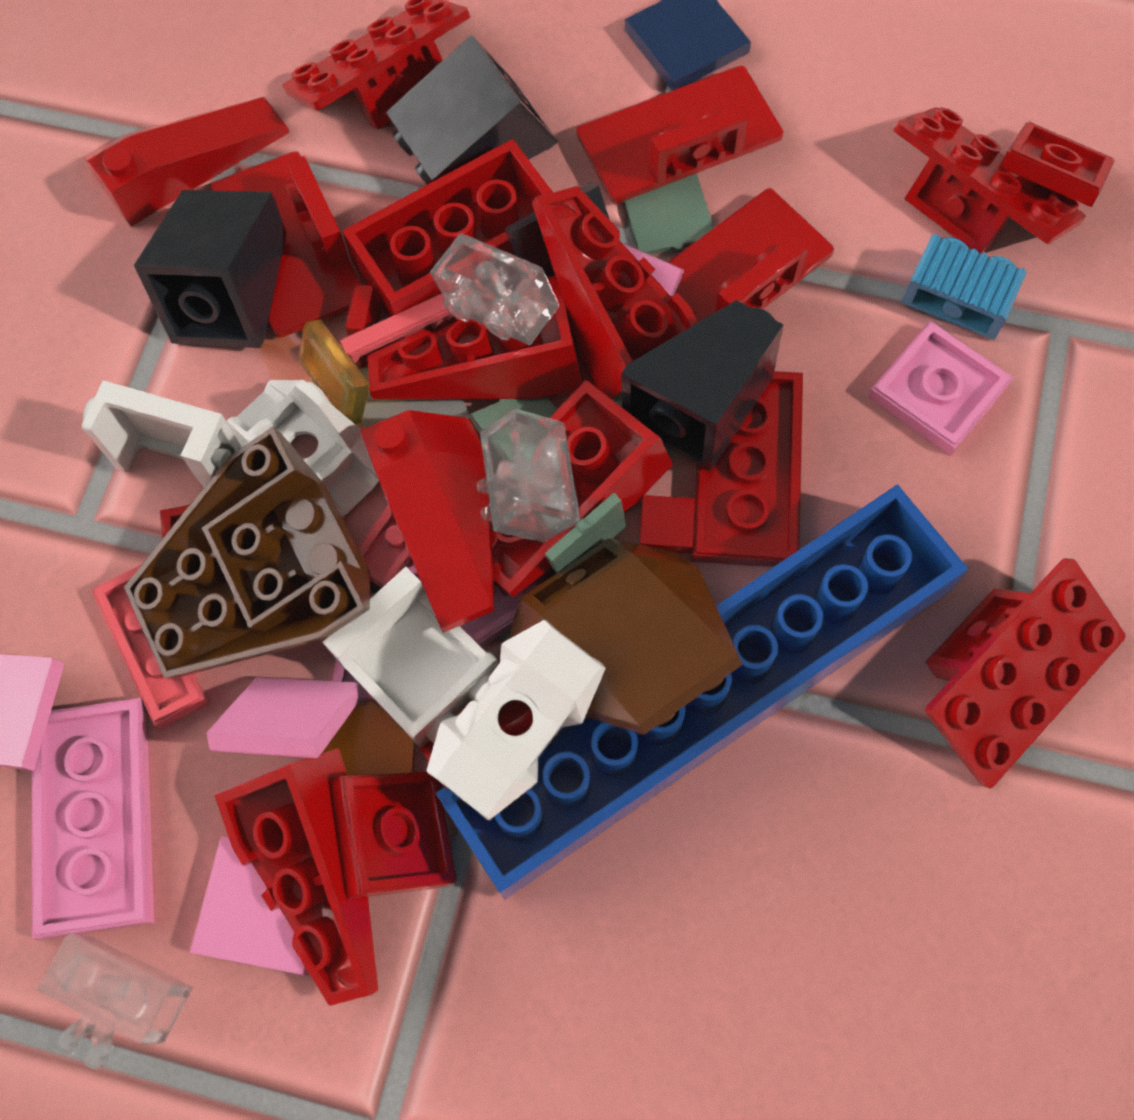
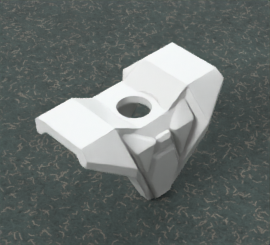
M303 379L270 380L260 396L238 416L230 417L227 420L229 427L242 447L272 426L278 429L289 443L295 437L302 434L314 436L318 440V448L312 456L303 460L326 485L343 520L380 484L360 433L362 429L330 403L324 392L313 382L307 383Z
M546 620L501 644L500 664L490 675L489 682L485 683L478 691L475 700L470 701L460 715L440 722L427 772L475 809L481 816L490 820L537 783L538 757L560 728L583 723L605 671V666L556 630ZM511 700L525 702L533 712L531 728L520 736L506 734L498 723V713L501 707Z

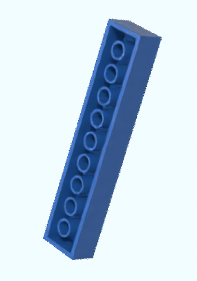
M897 484L716 605L743 665L724 677L718 686L703 692L679 709L669 721L654 727L644 735L587 717L584 718L582 724L561 727L538 757L537 783L490 820L481 816L450 789L444 787L436 792V795L504 900H506L949 593L968 571V567Z

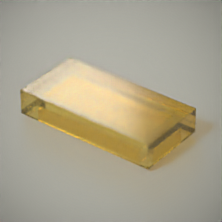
M322 320L305 322L299 351V364L337 410L354 424L362 423L370 384Z

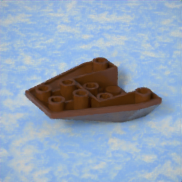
M273 426L228 457L124 586L165 679H175L324 640L370 610V571L326 485L280 431Z
M608 538L522 596L519 600L508 640L543 620L548 621L556 630L605 666V671L585 717L643 735L654 727L669 721L679 709L703 692L718 686L724 677L743 665L698 566L674 551Z

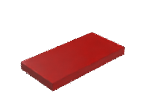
M774 371L773 379L712 471L710 472L696 464L692 562L774 567L800 550L803 373Z

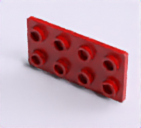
M409 0L404 5L405 11L393 18L387 16L374 21L367 27L368 33L355 41L347 39L334 45L329 51L330 56L317 64L309 62L296 68L291 73L292 79L285 82L282 87L287 95L316 111L323 109L353 90L370 126L378 130L392 121L386 112L443 61L435 39L470 19L471 16L468 8L447 0Z
M743 65L585 123L576 129L577 138L613 204L621 203L782 140L784 133L746 67Z
M934 107L898 121L893 129L897 135L929 157V160L904 199L956 239L964 242L970 249H976L979 253L987 252L1010 218L1046 244H1051L1073 230L1086 218V214L1078 209L1079 204L1077 201L999 167L1005 157L1000 153V145L988 136L972 133L962 125L963 119L948 108Z
M293 151L211 184L212 191L272 192L287 232L269 315V321L276 337L283 338L349 310L353 288L356 287V284L361 283L349 260L339 227L305 156L301 157L298 151Z
M767 188L668 263L684 269L675 293L677 292L689 304L696 319L700 322L735 300L751 308H766L832 257L834 246L772 188Z
M1063 558L1031 593L993 589L925 661L936 678L949 681L927 704L925 713L981 786L991 789L1125 640L1126 634L1076 560Z

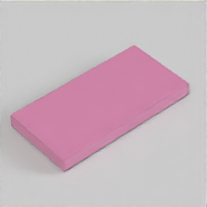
M142 698L53 710L50 713L35 770L32 771V939L45 940L154 924L148 717Z

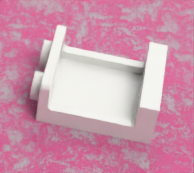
M104 380L96 396L91 398L86 404L83 413L82 429L116 469L125 472L130 469L137 451L145 448L183 459L204 488L228 457L242 448L225 418L220 413Z
M407 567L401 570L370 599V610L323 641V644L333 657L420 748L429 740L435 744L440 722L455 717L470 701H474L478 691L485 683L489 682L490 675L499 665L498 659L490 651L486 653L460 626L445 633L442 632L421 581Z

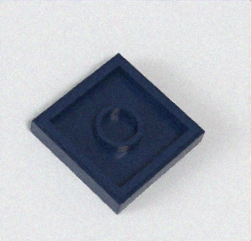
M662 0L625 19V32L672 91L687 86L750 52L751 41L717 0Z

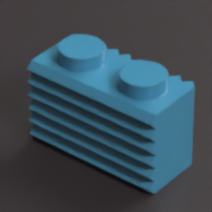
M934 234L926 246L901 303L995 340L1008 317L1027 271L1024 268H1017L1007 258L1001 256L988 257L986 253H979L976 249L970 250L959 239L941 238L938 234Z

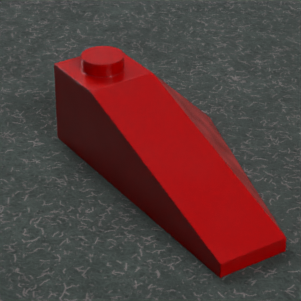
M264 97L121 135L84 156L82 160L131 227L175 201L182 190H194L290 132L287 125Z
M578 186L535 197L532 205L583 362L597 388L614 402L622 400L621 373L626 365L697 324L698 320L689 304L677 292L670 296L651 275L656 269L648 260L643 257L638 261L619 240L620 230Z
M556 276L510 286L495 294L497 302L474 313L467 307L453 314L455 322L433 333L424 329L419 330L368 355L369 392L372 399H537L578 389L583 384L570 319Z
M588 380L548 420L542 432L545 436L543 443L534 460H527L520 474L524 481L519 486L511 504L503 506L490 531L493 580L512 597L516 596L551 569L545 553L610 495L615 493L621 499L623 511L625 512L635 505L673 466L660 437Z
M407 410L360 430L376 475L442 632L445 633L493 612V558L490 549L489 530L491 505L488 499L490 467L488 458L470 418Z
M339 748L321 753L317 759L305 758L287 764L214 795L234 853L242 866L252 863L267 887L266 891L261 895L271 912L280 908L294 931L292 947L329 1006L370 996L379 991L368 897L347 899L330 785V781L339 776H348Z

